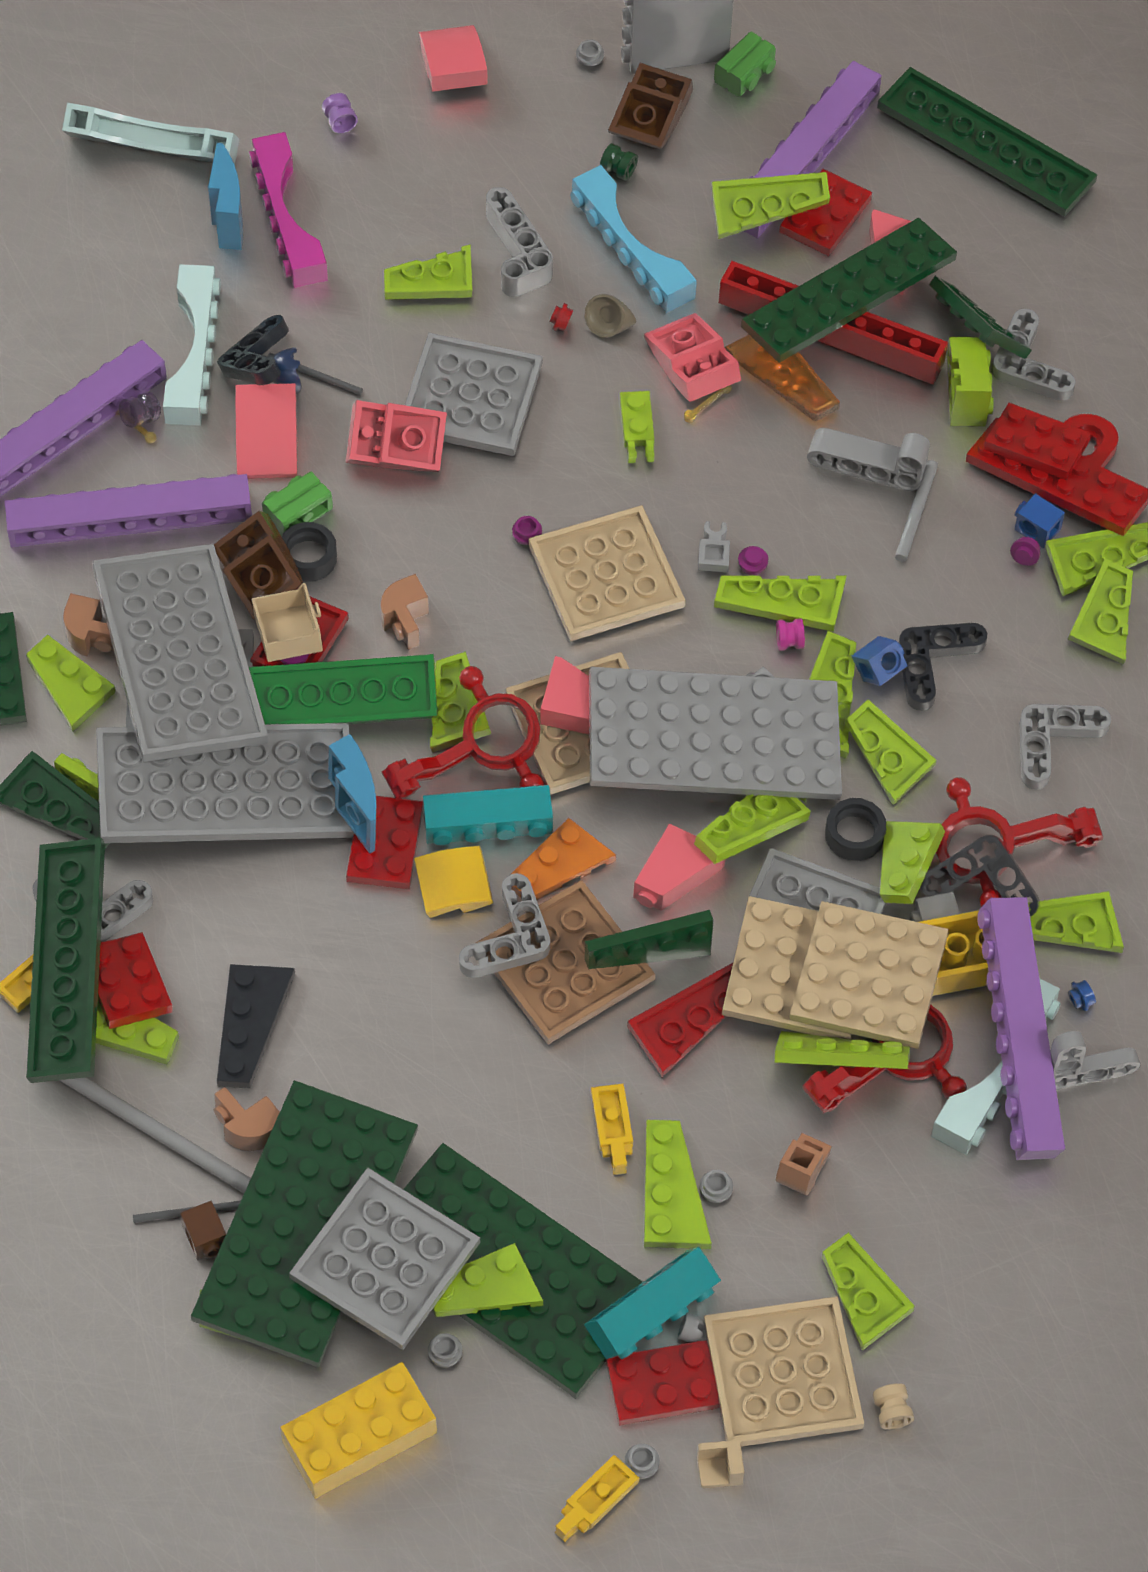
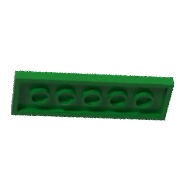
M434 654L249 667L265 725L357 724L438 718Z

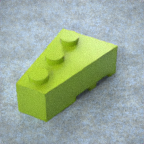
M949 337L946 358L950 426L986 427L988 415H993L994 407L993 397H991L992 373L989 372L990 349H986V344L978 337Z

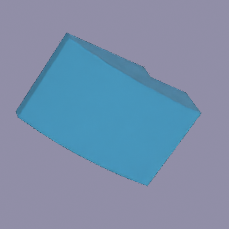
M217 143L208 186L212 225H217L219 248L242 250L243 218L238 175L229 152L223 143Z
M351 734L329 745L328 779L335 787V808L367 851L372 853L375 851L377 804L375 787L366 759Z

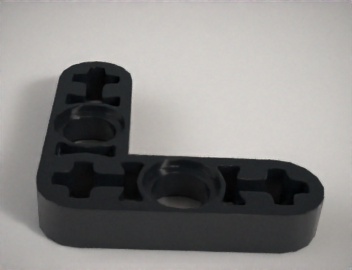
M274 315L267 318L221 355L217 364L223 375L256 385H267L275 381L281 375V370L274 358L264 356L263 354L289 332L283 316Z
M978 623L910 627L901 632L898 643L904 650L903 656L908 665L902 670L907 702L913 709L925 711L934 704L936 687L930 658L980 653L986 646L988 634L982 625ZM957 635H959V641H961L960 644L956 643ZM974 635L975 639H978V641L972 642V639L968 636ZM937 636H946L950 639L951 643L941 646L934 639ZM908 640H914V643L917 644L916 653L911 654L912 648ZM912 664H920L925 668V672L914 674L908 667ZM919 684H922V692L926 696L925 699H920V696L917 694Z
M995 835L980 837L929 870L921 884V889L927 897L950 893L985 870L1002 898L1017 897L1016 894L1009 897L1007 891L1013 890L1021 882L1023 883L1025 889H1021L1019 892L1023 897H1031L1033 901L1029 905L1031 909L1029 911L1030 917L1040 907V900L1035 890L1003 841ZM985 841L989 844L996 843L998 847L994 850L996 856L992 858V856L986 855L979 859L983 863V866L979 868L976 858L969 851L974 849V853L978 854L985 849L983 844ZM964 857L970 861L971 871L968 875L960 876L955 872L954 863L958 858ZM947 866L949 875L956 880V883L952 885L951 880L948 879L940 885L942 889L940 893L936 889L930 890L928 887L932 883L930 877L933 875L937 879L946 875L947 873L942 868ZM1004 867L1012 868L1016 874L1015 882L1010 886L1003 885L998 879L999 871Z

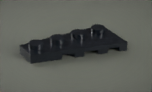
M230 964L217 1087L251 1088L264 1055L266 1043L274 1030L279 1010L283 1007L287 990L294 979L295 968Z

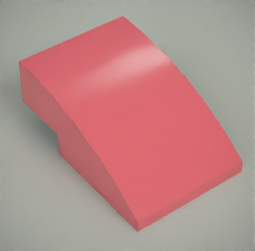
M474 25L419 32L426 73L430 80L432 92L487 85L486 61Z
M696 313L644 334L645 340L671 382L689 402L741 381L738 360L724 348L723 338Z
M295 383L236 385L237 475L247 474L248 479L294 478L297 476V398Z
M356 400L352 406L345 463L400 470L439 472L447 412L393 403L384 405Z

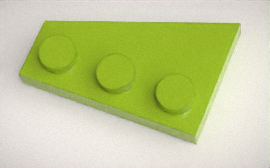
M466 651L436 661L435 676L438 718H432L433 729L432 737L430 738L432 753L455 746L464 741V720L470 709L477 703L472 691L463 688L459 681L461 671L465 667L470 666ZM485 711L475 723V739L491 734Z
M869 699L847 718V728L893 806L936 765L937 760Z
M886 821L880 896L884 903L913 904L944 836L945 830L941 823Z
M1109 891L1040 901L1038 911L1030 917L1033 940L1117 953L1123 952L1124 945Z
M849 1232L823 1251L822 1259L862 1351L914 1312V1304Z

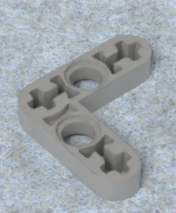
M1020 309L1013 315L1007 330L1016 336L1014 338L1016 341L1030 348L1037 333L1039 317L1031 309ZM1024 321L1029 322L1024 332L1020 331L1021 324ZM1000 346L994 358L992 373L996 379L1060 401L1067 400L1073 395L1076 381L1074 376L1067 371L1029 358L1023 359ZM1005 364L1010 365L1007 369L1002 368ZM1019 368L1022 369V370H1021V375L1017 374ZM1037 372L1041 375V379L1030 380L1026 374ZM1047 378H1050L1049 384H1046ZM1060 383L1066 384L1063 386V388L1057 387L1060 385Z
M1031 704L1026 706L1022 710L1019 723L1022 782L1031 789H1042L1048 784L1051 774L1050 736L1103 737L1109 731L1111 723L1110 713L1105 708L1099 706ZM1064 715L1069 716L1074 723L1071 726H1062L1058 723L1057 718ZM1031 716H1035L1038 721L1037 731H1032ZM1080 717H1083V726H1079ZM1097 718L1101 725L1096 726L1092 719ZM1031 741H1037L1043 745L1044 749L1040 752H1033L1029 750L1027 744ZM1036 762H1039L1038 773L1040 777H1034L1032 772Z
M518 873L511 874L502 883V897L515 933L464 947L459 955V967L461 972L467 977H481L542 960L549 954L550 936L533 888L526 876ZM516 885L518 889H521L522 901L518 903L515 891L511 890V887ZM522 911H530L534 914L535 919L529 923H523L518 920L517 915ZM535 931L536 941L541 943V948L535 949V946L531 945L530 933ZM506 946L510 947L514 954L508 959H502L496 955V950ZM490 951L492 962H488V957H486V952ZM474 956L476 960H479V965L473 966L469 962V957Z
M38 878L33 884V894L35 901L37 899ZM142 880L131 881L102 902L101 926L104 929L101 928V942L108 940L152 906V889L148 883ZM134 893H137L138 895H142V894H143V895H144V899H142V900H140L139 898H134V899H133L132 894H134ZM110 909H117L122 913L121 917L116 921H109L104 918V915Z
M1069 1031L1057 1036L1053 1040L1050 1050L1056 1089L1125 1076L1137 1071L1141 1066L1134 1048H1122L1085 1056L1087 1049L1082 1034L1079 1031Z

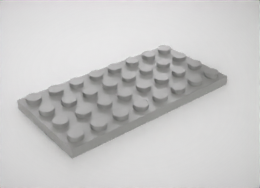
M214 544L93 560V572L143 762L267 743V730Z
M590 667V786L833 800L841 798L842 783L837 681Z
M349 723L265 725L268 734V742L265 744L143 762L134 727L96 728L100 838L103 839L104 843L353 838L355 833L335 808V787L328 779L329 745L349 735Z

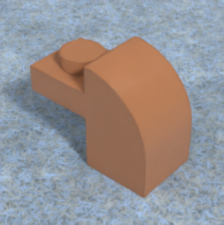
M416 574L392 583L384 591L381 598V622L384 631L393 628L397 640H403L408 650L418 647L419 628L414 619L429 614L428 595Z
M70 593L63 613L69 645L76 652L84 656H88L91 647H95L103 652H114L107 623L101 622L103 616L100 600Z
M226 1087L214 1094L215 1108L213 1110L218 1120L224 1125V1140L231 1146L244 1151L264 1149L280 1113L271 1100L265 1096L244 1110Z
M801 1133L797 1141L792 1140L781 1159L776 1182L807 1196L813 1189L816 1178L830 1155L832 1146Z

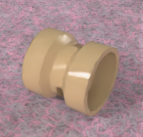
M889 1384L873 1392L875 1405L881 1408V1413L878 1417L883 1429L901 1428L914 1421L912 1408L907 1406L905 1402L908 1398V1393L904 1384Z

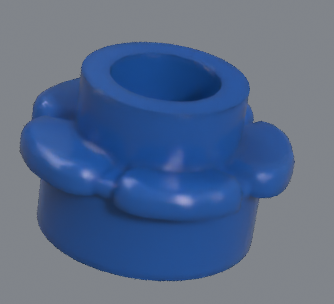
M1086 980L1075 983V981L1071 983L1072 990L1068 991L1071 1003L1076 1009L1081 1007L1082 1010L1088 1011L1089 1006L1096 1003V998L1090 985Z

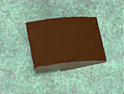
M639 63L632 82L627 84L608 133L661 150L673 133L693 91L692 79Z
M256 512L214 543L216 554L225 567L222 569L254 620L252 598L297 590L303 583L289 549L270 516L265 512Z

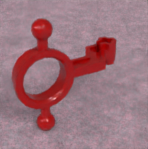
M475 666L465 667L459 675V681L463 688L472 691L477 703L470 709L464 720V741L437 756L417 759L410 764L407 763L405 758L388 765L381 773L396 800L407 798L421 788L419 781L431 780L470 757H473L478 764L491 770L507 771L515 768L521 778L519 788L543 786L542 777L532 773L526 763L533 756L540 743L541 726L536 712L525 700L513 694L496 693L488 696L482 685L484 680L482 671ZM496 705H510L520 710L526 717L528 724L527 737L523 745L514 753L506 756H492L482 751L474 738L475 723L479 716L486 709Z
M956 777L948 783L946 793L951 800L956 802L958 811L950 814L942 823L945 833L936 851V855L940 863L950 858L948 847L952 837L960 829L976 824L986 825L997 831L1011 855H1013L1016 847L1045 839L1061 845L1076 842L1077 847L1083 846L1088 848L1095 846L1104 837L1095 809L1086 807L1075 809L1068 817L1055 813L1010 826L1007 819L995 810L981 806L970 807L968 797L971 793V785L966 779ZM954 863V870L958 875L966 876L970 873V869L962 868ZM1004 867L999 871L998 877L1007 869V867ZM985 870L966 882L972 885H981L983 892L979 899L981 907L990 898H1002Z
M930 1004L926 1019L937 1028L941 1035L940 1049L933 1057L922 1062H909L908 1069L850 1068L841 1066L831 1074H828L826 1070L817 1071L810 1076L802 1088L818 1108L825 1113L833 1111L846 1097L848 1098L884 1071H887L894 1077L907 1081L925 1080L935 1076L942 1084L941 1090L947 1100L950 1096L965 1092L967 1085L962 1078L951 1076L944 1068L949 1062L953 1050L952 1031L943 1014ZM872 1039V1042H877V1043H884V1042H885V1041H880V1040Z

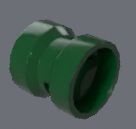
M611 143L605 149L600 165L603 166L607 173L613 171L618 178L627 181L636 169L638 155L630 151L622 152L620 146Z

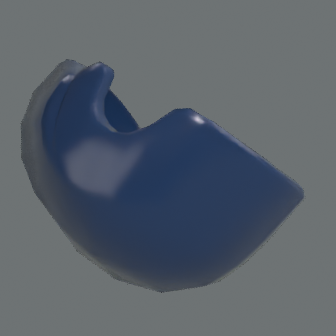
M292 347L280 351L272 357L281 370V375L273 383H295L297 394L300 393L302 387L296 372L300 361L294 360V353L297 352V349Z

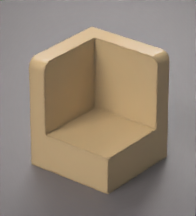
M740 1440L698 1444L697 1461L702 1488L743 1485L744 1466Z

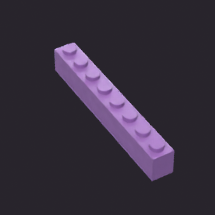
M852 61L846 69H841L831 87L827 86L824 89L817 104H812L808 108L805 118L801 122L795 123L789 137L779 142L770 159L766 158L761 164L759 172L755 177L751 176L750 178L813 173L879 95L882 75L855 61ZM772 222L744 232L758 239Z
M140 340L135 345L127 347L122 354L111 362L104 363L91 376L80 380L67 393L56 397L50 405L41 411L35 412L23 424L12 428L6 436L0 439V497L167 379L165 360L143 340Z
M230 474L215 478L201 477L196 480L168 481L151 485L139 484L124 488L111 487L105 490L78 491L61 495L49 494L34 498L21 497L5 501L7 532L11 548L244 522L252 516L247 474Z
M1027 897L990 898L978 912V925L980 929H983L984 942L982 944V954L988 963L987 987L989 991H992L993 997L991 1016L992 1020L997 1024L996 1049L1002 1058L1003 1066L1000 1077L1002 1084L1006 1086L1007 1092L1005 1111L1007 1117L1011 1119L1010 1145L1015 1150L1016 1160L1054 1159L1065 1150L1028 900Z

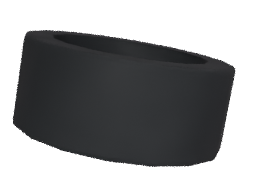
M301 522L291 526L283 533L282 538L289 551L296 544L304 541L317 542L326 548V554L317 561L304 563L294 559L303 582L320 580L333 571L337 563L336 539L328 528L315 522Z
M848 798L839 801L831 808L826 820L825 839L829 848L839 857L849 861H862L873 857L880 851L884 843L886 818L882 810L873 802L863 798ZM860 817L873 825L874 834L869 840L852 842L844 839L838 833L837 825L842 819Z

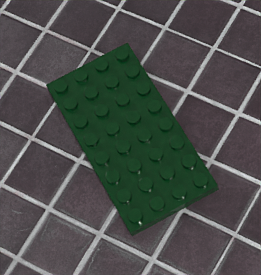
M294 1080L193 1309L191 1321L319 1368L342 1311L290 1279L289 1273L367 1168L396 1184L418 1131V1124Z
M442 1143L403 1190L480 1237V1244L465 1264L515 1243L543 1299V1306H512V1309L500 1310L499 1308L478 1310L477 1313L459 1316L576 1399L606 1362V1358L584 1324L643 1281L452 1148Z

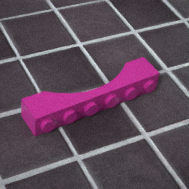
M286 132L253 138V151L248 152L251 167H257L258 170L255 173L258 189H264L265 194H262L263 206L265 211H270L272 215L269 216V224L272 234L277 233L278 238H275L278 254L285 257V260L282 261L285 277H291L294 288L328 281L327 262L320 240L309 235L297 225L283 202V194L287 182L293 173L292 151Z

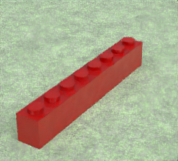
M731 261L720 281L718 303L750 315L797 288L798 285ZM870 312L862 314L818 340L933 385L945 364L948 347L947 341Z

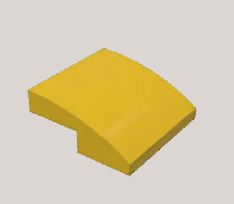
M480 846L447 849L414 858L425 911L430 918L459 908L463 913H467L494 904Z

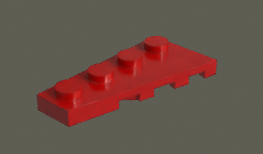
M733 963L628 1020V1029L661 1077L669 1072L727 1017L722 1015V1009Z

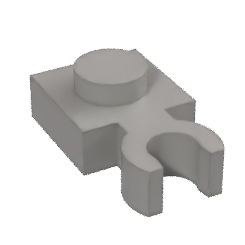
M706 521L704 525L705 539H700L698 571L728 572L730 540H725L727 535V524L725 522H722L720 531L713 532L710 529V522Z

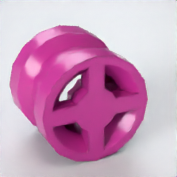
M802 618L795 619L793 622L777 620L776 637L779 651L786 650L788 647L804 649L805 633Z

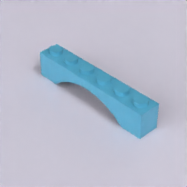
M602 165L572 179L570 197L573 204L577 208L582 209L586 214L589 224L600 231L604 242L614 248L621 263L631 269L638 284L645 286L656 305H660L668 313L696 299L697 280L679 260L668 258L652 251L640 243L628 231L617 209V183Z

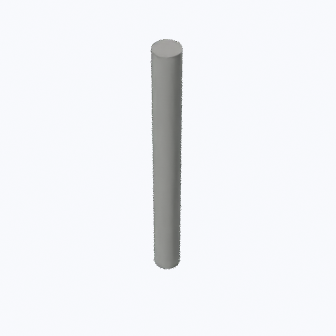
M933 460L927 461L895 555L896 560L901 562L907 560L938 467V463Z

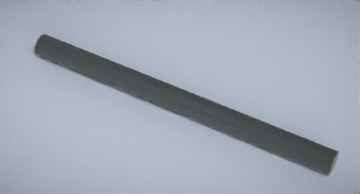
M270 352L268 357H273L275 354ZM301 364L296 370L358 395H361L363 392V388Z
M241 1200L213 1205L216 1212L236 1210ZM193 1207L133 1215V1222L140 1223L181 1217V1212Z

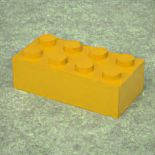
M979 910L919 922L949 929L932 996L987 986L989 970L987 960L983 958L982 954L984 936L983 929H980L978 925Z
M400 1362L282 1425L280 1430L285 1448L313 1497L316 1499L437 1433L435 1415L404 1363Z

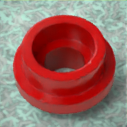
M564 303L562 308L555 307L549 321L554 324L552 330L557 331L559 329L565 331L573 313V310L567 307L568 304Z

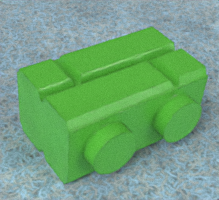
M752 31L749 32L715 64V83L725 89L728 88V91L737 97L747 90L752 91L758 84L759 78L764 73L770 74L776 65L775 46L765 39L762 40L760 36Z
M312 471L304 476L298 475L294 477L287 487L279 492H270L262 502V511L270 516L281 537L291 526L301 522H313L333 509L331 491L320 482Z

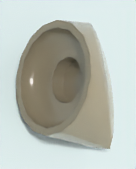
M596 295L588 301L585 307L584 317L586 324L591 332L599 337L615 336L626 331L637 322L631 310L612 295Z

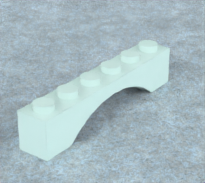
M68 102L62 131L70 137L213 163L217 143H223L234 165L240 141L234 133L154 122Z
M179 264L177 280L179 307L188 316L194 328L195 337L192 349L185 363L165 384L163 402L165 424L201 426L202 414H207L208 396H204L205 390H210L211 375L210 372H207V366L213 365V348H209L210 342H215L216 326L212 324V319L218 318V301L214 300L215 295L220 296L221 279L215 277L214 266Z
M1040 979L1045 1019L1053 1020L1061 1005L1057 1001L1060 988ZM1002 1061L981 1083L965 1092L949 1097L934 1122L931 1137L965 1155L972 1145L978 1147L986 1132V1129L983 1128L987 1119L990 1121L995 1119L1001 1107V1103L998 1101L1002 1094L1007 1095L1006 1086L1002 1084L1000 1077L1003 1066Z

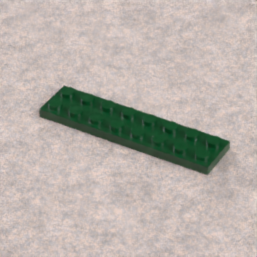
M909 67L878 100L877 108L1063 217L1070 212L1096 182V173L912 67Z
M918 217L744 317L741 322V328L780 363L955 261L957 251Z
M102 838L42 844L39 846L26 1078L30 1083L94 1077L105 843Z

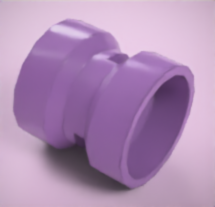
M332 94L323 101L322 110L325 116L329 118L330 127L334 132L345 133L356 126L358 117L351 108V103L346 94Z

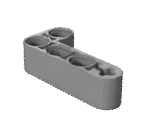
M503 187L492 188L486 196V217L512 256L501 266V289L506 295L517 297L550 283L553 276V256L511 192Z
M819 428L814 434L807 459L811 464L819 468L913 491L920 486L928 460L930 442L923 435L909 433L905 435L901 447L829 428Z

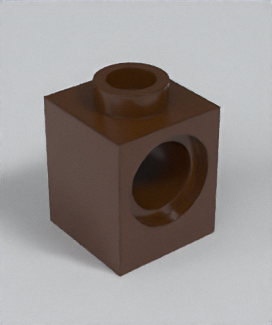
M212 1200L181 1212L182 1227L197 1261L203 1258L211 1259L217 1257L226 1232Z

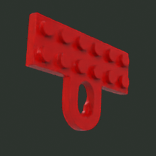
M1079 414L1063 422L1090 432L1091 438L1096 442L1094 452L1089 455H1081L1067 480L985 450V440L999 419L997 417L966 455V462L1026 491L1037 494L1043 499L1121 536L1127 533L1148 505V488L1104 468L1116 453L1119 437L1115 426L1107 419L1098 415Z

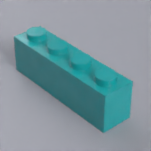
M549 785L423 796L427 844L447 845L451 842L460 841L476 843L483 839L498 838L509 840L519 836L542 837L553 833V812Z
M700 1246L692 1248L679 1255L585 1323L584 1326L606 1359L615 1356L623 1359L638 1349L635 1343L643 1337L647 1341L662 1332L661 1324L669 1318L673 1322L689 1312L686 1306L696 1300L697 1303H700L714 1293L712 1287L719 1283L721 1279Z

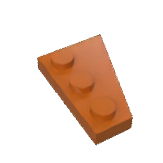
M568 818L511 874L518 873L526 876L531 883L536 900L562 888L564 883L578 876L582 878L591 874L592 869L602 864L607 866L615 862L616 854ZM517 885L512 886L511 890H514L516 895L521 898V889H518Z

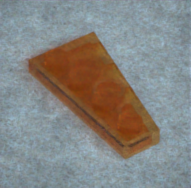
M750 335L725 346V349L738 360L742 368L814 422L839 410L840 401L799 352L779 363Z

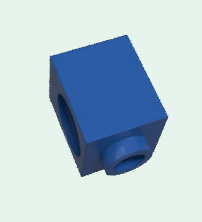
M1034 494L1028 502L1023 501L1016 509L1014 516L1017 519L1014 530L1025 537L1033 538L1040 547L1045 548L1046 541L1052 540L1061 530L1065 512L1039 495Z
M881 636L876 637L852 655V659L863 682L878 686L883 685L908 666L903 656L904 650L896 640Z

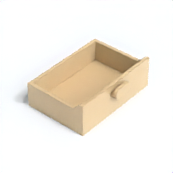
M302 583L297 590L252 598L254 617L268 662L323 651L320 628L316 618L321 617L318 602L312 605L306 583Z

